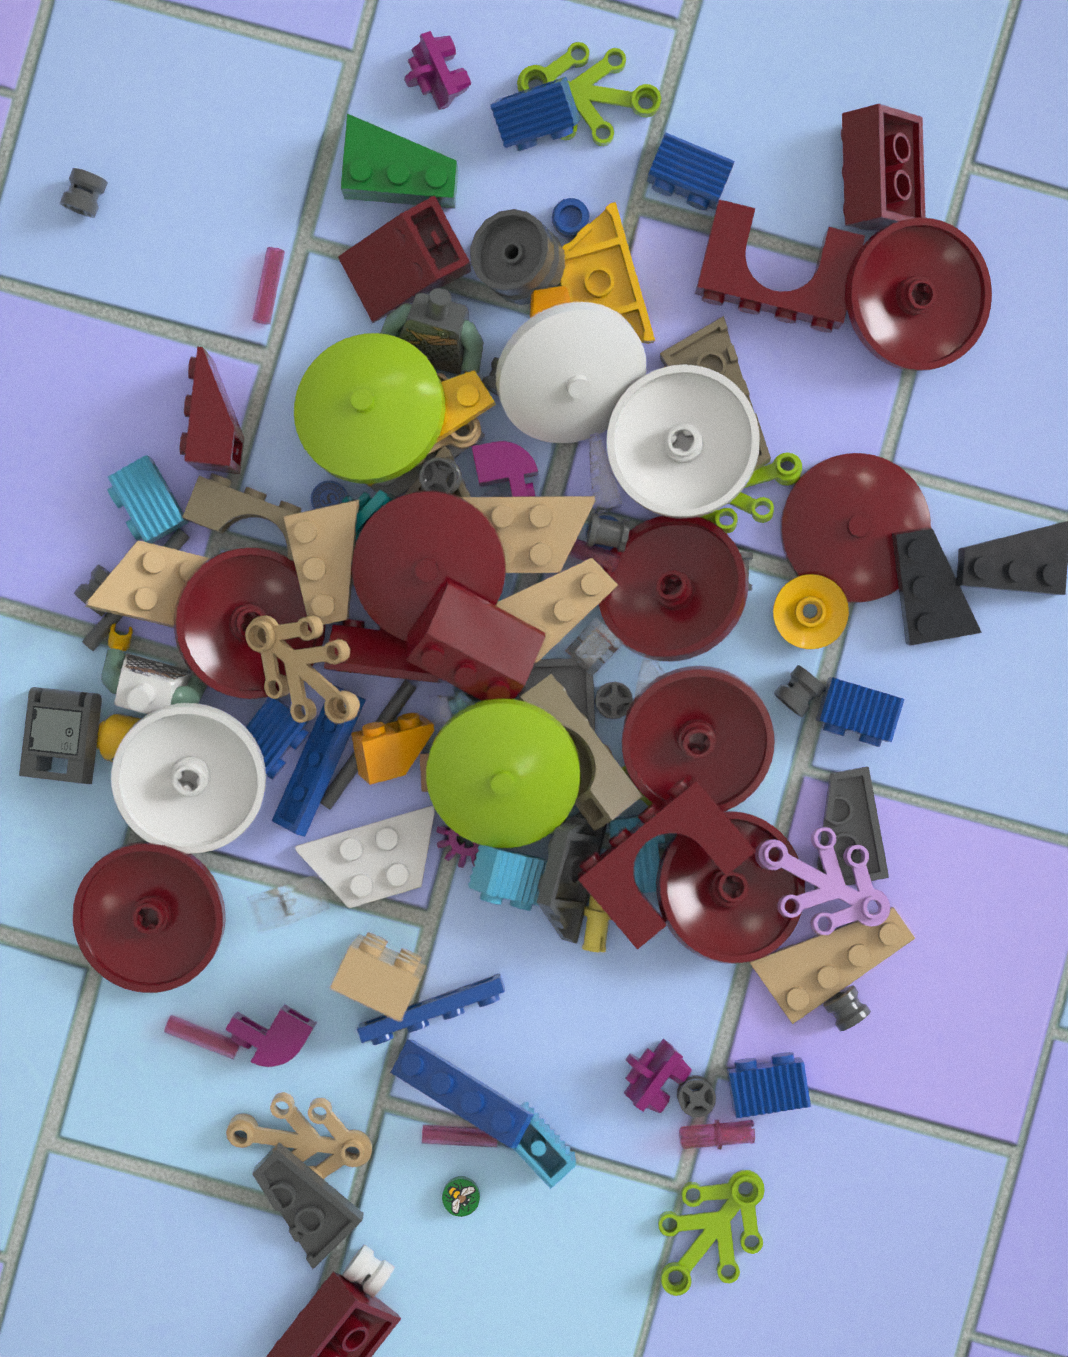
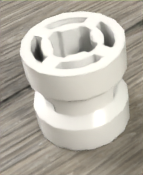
M364 1244L352 1258L342 1276L350 1282H358L362 1285L363 1292L374 1298L392 1274L395 1266L387 1260L380 1261L374 1256V1251Z

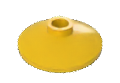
M816 574L801 575L787 582L777 594L773 606L774 622L781 636L790 644L802 649H819L833 643L844 631L849 616L848 602L841 588L832 580ZM807 604H813L817 608L815 616L811 618L803 615V608Z

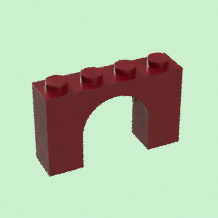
M719 199L695 294L701 295L702 301L712 305L721 306L725 301L737 304L738 310L745 313L758 315L761 310L775 314L774 319L781 322L794 324L796 320L811 323L810 328L817 331L831 333L833 329L839 330L844 324L847 312L846 285L848 274L856 254L864 244L865 235L828 227L823 236L812 279L804 286L795 290L775 291L761 285L752 276L746 262V245L756 208Z
M694 777L689 782L685 778L678 781L667 791L670 797L659 807L655 802L638 815L641 822L630 831L626 827L619 830L609 839L608 842L611 846L601 855L596 851L593 852L579 865L582 871L577 874L578 880L637 950L667 926L662 915L641 892L634 880L633 869L635 859L640 849L649 840L667 833L686 835L695 840L706 851L726 876L756 852Z

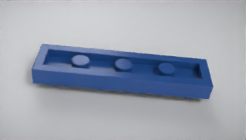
M332 684V685L335 686L339 691L345 690V689H343V688H341V687H338V686ZM356 695L360 703V709L356 717L340 724L332 722L327 717L323 704L272 818V822L294 834L306 836L366 699Z
M499 973L412 1004L407 1007L401 1022L387 1015L362 1022L357 1027L361 1043L371 1040L373 1045H378L393 1039L392 1032L407 1028L408 1033L429 1026L428 1019L440 1015L443 1016L444 1020L459 1016L465 1012L463 1007L476 1002H478L479 1007L493 1004L500 1000L499 994L505 992V985Z
M407 1039L390 1072L509 1148L516 1149L534 1116L533 1113L415 1040Z

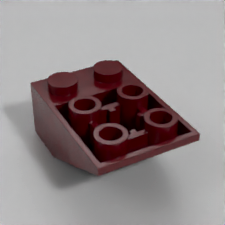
M435 195L400 213L338 256L372 323L386 317L404 303L411 304L416 294H429L433 289L441 288L472 272L470 261Z
M197 347L196 357H190L188 366V378L193 380L192 395L187 394L184 402V417H189L188 432H182L180 455H185L184 461L196 470L241 474L244 447L243 432L214 359L203 347Z

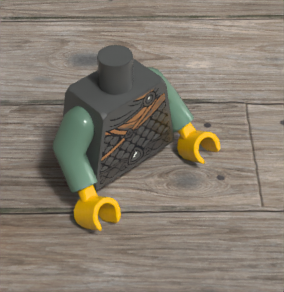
M436 288L429 295L418 293L415 295L412 304L404 303L387 315L380 334L392 335L411 343L426 356L434 368L461 375L462 371H465L464 374L473 370L476 373L480 372L484 345L483 339L474 323L469 321L468 308L463 304L452 302V296L449 291L443 288Z

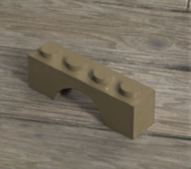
M211 473L209 479L198 476L182 518L221 534L233 524L243 519L262 518L276 524L283 533L287 544L288 559L294 561L284 516L299 513L302 508L282 500L279 506L265 501L267 494L250 487H246L244 493L230 488L231 480Z
M552 674L516 699L533 704L551 714L562 724L572 738L580 763L579 791L574 804L594 831L614 820L642 797L630 776L623 771L614 759L610 748L600 740L591 728L586 716L579 712L568 697L565 688L556 681Z

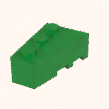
M347 113L341 177V191L344 199L417 205L435 195L441 207L455 208L458 183L457 160Z

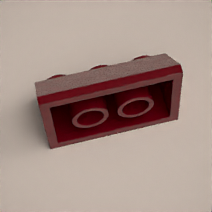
M879 103L842 113L841 139L843 142L842 176L844 179L843 213L845 225L863 230H881L892 223L905 219L926 218L923 117Z
M448 580L407 634L406 661L482 701L515 699L528 680L546 636L545 632Z
M353 619L343 620L342 626H332L329 642L338 639L344 640L349 646L350 655L345 662L338 664L324 662V669L442 684V679L406 661L407 641L391 635L381 627L379 630L364 628L365 621ZM334 647V653L338 657V649Z
M333 1271L282 1337L274 1344L266 1357H372L400 1322L401 1317L376 1296L371 1298L364 1293L362 1285L358 1282H350L341 1274Z

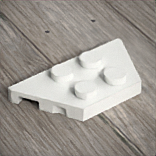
M433 805L296 845L295 849L346 906L353 908L422 887L436 810Z

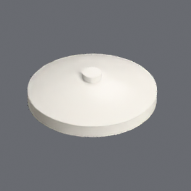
M571 302L556 305L527 320L514 332L506 343L496 370L497 394L511 422L530 437L549 443H572L586 440L608 430L612 412L621 396L632 384L646 375V355L641 340L631 324L611 308L589 302Z
M673 365L644 375L625 391L612 412L606 442L612 471L618 483L630 498L645 509L662 516L694 518L712 513L724 507L744 489L757 463L760 438L754 410L744 393L731 380L705 367Z
M178 703L150 712L131 727L116 751L111 770V785L114 800L120 814L131 829L141 838L151 844L172 847L186 854L209 852L229 844L251 825L263 801L266 788V768L256 740L237 719L220 709L208 705Z

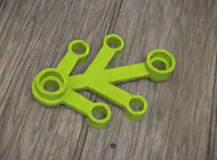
M574 42L569 46L565 54L547 67L531 65L524 68L517 79L518 92L529 89V83L532 80H539L542 84L556 80L572 66L576 68L585 66L589 61L590 55L588 46L583 42ZM619 48L609 49L602 60L574 80L568 81L577 111L592 130V140L598 146H607L613 141L614 128L609 122L603 120L591 102L632 108L636 115L643 118L655 115L661 104V94L651 84H642L633 92L594 85L609 73L617 74L623 71L626 65V54ZM574 50H582L585 53V57L581 60H575L571 55ZM613 55L619 56L622 63L618 66H612L608 62L609 57ZM649 98L653 105L648 109H644L639 105V100ZM576 124L575 126H573L572 134L562 137L560 139L571 140L572 138H574L577 133L578 125ZM600 128H605L610 132V136L606 139H600L597 137L596 131Z
M793 453L779 454L772 464L765 465L754 471L744 488L775 480L784 486L793 485L801 477L802 462ZM783 462H791L794 468L786 471L780 465ZM740 492L728 503L752 515V518L759 523L770 521L774 514L772 501L765 497L754 499ZM763 505L768 507L770 511L765 515H760L756 512V508ZM722 508L699 516V518H703L720 527L725 533L733 532L738 524L737 513L731 508ZM723 516H729L733 519V523L726 526L721 524L719 520Z
M740 1170L730 1177L728 1183L701 1186L697 1182H688L682 1187L681 1196L683 1202L690 1207H697L703 1201L727 1200L718 1211L677 1215L675 1212L666 1211L659 1216V1230L665 1236L671 1237L681 1231L703 1229L678 1262H671L662 1269L661 1283L668 1294L680 1296L690 1289L692 1283L690 1272L716 1239L720 1260L716 1267L719 1279L724 1283L730 1284L739 1278L740 1269L734 1257L730 1223L739 1210H741L744 1228L740 1235L742 1249L749 1254L758 1253L762 1249L763 1238L758 1231L755 1206L761 1202L765 1193V1187L757 1173L751 1170ZM744 1182L750 1183L752 1185L751 1192L741 1194L738 1191L740 1184ZM695 1188L699 1190L700 1194L696 1200L686 1198V1193L689 1189ZM667 1218L676 1220V1226L671 1230H667L662 1226L663 1221ZM750 1235L758 1238V1243L754 1247L745 1245V1239ZM725 1265H732L735 1268V1272L731 1276H724L721 1273L722 1268ZM673 1271H679L683 1276L679 1282H671L668 1279L669 1274Z

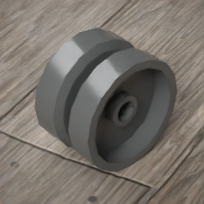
M518 209L499 211L486 219L475 232L470 247L471 265L477 278L507 302L519 305L531 304V293L534 290L557 287L565 269V253L559 239L531 213Z

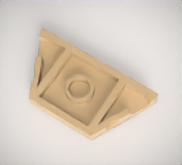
M595 496L461 497L480 509L494 525L503 544L506 558V573H560L595 503Z
M138 540L105 578L94 594L86 601L85 607L174 628L175 606L182 587L190 575L210 558Z

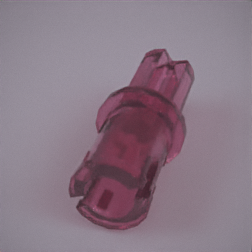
M715 1119L713 1124L682 1126L679 1128V1142L683 1149L716 1146L717 1150H721L722 1146L755 1144V1128L752 1129L754 1123L752 1119L720 1123L718 1119Z

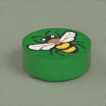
M464 1176L451 1179L443 1190V1205L454 1216L464 1217L470 1215L476 1210L480 1201V1190L477 1184L472 1179Z

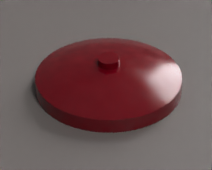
M911 218L882 228L872 235L858 251L848 274L846 304L852 327L859 340L871 354L895 368L909 371H924L940 368L955 362L965 355L977 342L987 324L991 310V278L981 252L966 234L953 225L941 220Z
M848 453L833 456L816 464L796 482L784 503L780 521V536L786 559L797 577L807 574L824 576L841 588L848 603H862L883 598L899 589L892 533L926 527L931 528V518L928 504L921 489L914 479L901 467L876 455Z
M413 492L385 504L365 524L353 553V582L358 598L368 615L386 632L407 641L409 631L448 580L496 606L505 583V552L494 525L472 503L446 492Z
M659 516L649 519L629 530L624 553L618 552L615 547L612 548L602 565V569L618 584L599 603L600 612L606 625L617 640L627 649L651 660L681 661L699 656L714 648L736 626L747 601L748 574L741 553L727 533L712 522L699 517L671 518Z
M233 549L208 559L187 579L180 591L175 606V640L185 664L205 685L217 692L236 698L259 699L269 697L264 689L266 678L261 653L249 647L245 632L252 620L259 616H270L279 625L295 623L301 618L307 617L294 561L268 549ZM308 623V630L311 633L312 627L310 628V625ZM326 624L323 625V632L318 638L303 640L299 636L284 639V641L294 650L323 646ZM277 657L279 674L287 677L284 662ZM276 682L275 686L276 689L279 691V685Z
M688 666L669 671L654 679L642 689L627 711L622 728L621 743L624 763L631 780L637 789L652 803L655 802L660 806L670 797L667 791L683 778L689 782L694 777L720 809L725 812L744 802L760 786L772 763L775 739L773 724L766 706L749 684L738 676L719 668Z
M736 811L724 812L755 851L761 842L775 839L784 843L789 855L799 859L787 838L772 824L751 814ZM676 834L667 845L661 857L656 878V894L661 915L673 936L689 951L706 960L724 964H737L767 956L789 938L801 916L800 914L794 918L784 917L779 913L777 904L784 895L797 896L805 893V881L782 868L777 870L762 868L756 861L755 853L726 876L695 840L686 835ZM774 847L771 848L768 852L769 859L773 862L779 859V851ZM788 899L785 902V910L788 913L794 912L796 904L792 899Z
M147 841L135 842L119 847L96 862L81 881L73 905L75 937L81 952L89 964L111 983L124 989L142 993L172 990L198 976L218 951L225 930L226 912L223 896L218 883L208 868L192 854H186L165 845L151 844Z

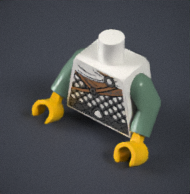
M116 623L112 624L108 638V646L111 649H108L106 653L101 680L111 693L116 694L114 705L149 714L156 709L178 703L199 704L207 685L201 682L188 669L128 653L125 655L124 651L128 650L131 644L133 629L129 626L128 634L119 635L115 633Z

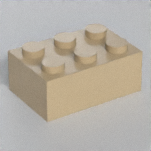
M367 932L366 936L359 934L349 946L329 989L401 1022L426 965L420 963L422 957L414 952L401 948L398 953L386 947L388 941L370 932Z

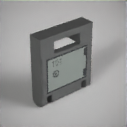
M32 687L28 694L19 776L92 784L102 704L101 695L98 693ZM53 757L68 759L66 773L48 771L51 770Z

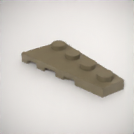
M724 316L660 353V360L665 367L695 365L722 374L738 386L752 406L749 397L750 393L746 381L743 379L738 364V357L734 345L731 343ZM756 413L760 445L754 471L768 464L771 460Z

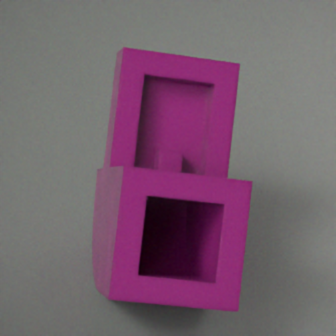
M506 441L472 446L480 487L509 481L512 497L535 496L533 482L525 484L524 478L538 476V468L532 456L524 448Z
M284 1004L269 1029L237 1012L231 1018L225 1030L232 1034L231 1040L247 1049H250L251 1046L257 1048L250 1061L251 1063L264 1067H275L289 1062L300 1052L317 1022Z

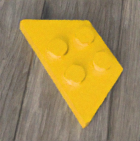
M613 202L605 207V210L590 224L582 228L574 239L563 246L565 269L560 285L568 288L571 302L596 303L618 312L631 324L641 343L651 344L655 342L654 334L616 202Z

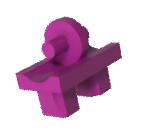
M428 31L419 36L421 41L412 48L414 57L408 60L412 71L404 77V81L408 87L419 85L423 95L431 93L438 110L448 108L455 97L468 90L471 80L463 67L449 71L445 63L452 60L456 55V47L451 36L434 38L432 32Z
M662 1039L654 1052L647 1048L640 1058L629 1053L625 1060L633 1068L625 1077L630 1084L624 1091V1094L642 1112L648 1108L657 1113H662L670 1099L668 1093L661 1089L668 1078L678 1084L683 1083L690 1075L692 1069L686 1064L683 1056L668 1041Z

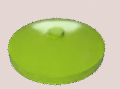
M380 333L351 336L324 350L304 373L294 402L296 431L302 446L309 456L322 469L336 478L359 484L389 481L413 469L433 448L441 432L445 416L443 386L430 361L411 343L392 335Z
M492 699L464 708L443 725L436 735L429 752L426 783L435 810L441 819L457 834L483 846L514 848L541 840L552 833L567 818L574 806L579 791L580 763L572 738L562 724L551 714L524 701Z

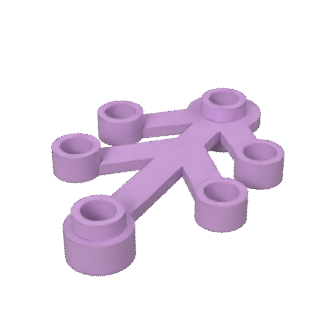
M828 827L817 828L811 834V843L818 850L825 873L789 855L787 847L779 840H765L757 846L755 858L759 866L766 870L782 868L818 888L797 896H782L777 904L778 911L782 916L794 918L799 916L804 909L838 898L851 906L831 914L819 912L813 915L810 926L814 933L829 935L836 927L857 920L865 926H878L888 918L890 902L882 891L873 888L866 866L869 860V853L864 846L851 845L845 849L843 854L845 863L852 868L858 891L845 885L833 847L836 843V835ZM822 831L827 833L829 841L825 846H822L818 841V835ZM773 847L780 854L776 862L771 861L768 857V852ZM854 849L861 853V860L857 864L851 859V853ZM788 899H792L796 904V908L792 913H788L784 907ZM871 900L875 901L878 906L877 912L873 915L867 910V905ZM821 917H826L829 923L828 928L824 931L818 928V920Z

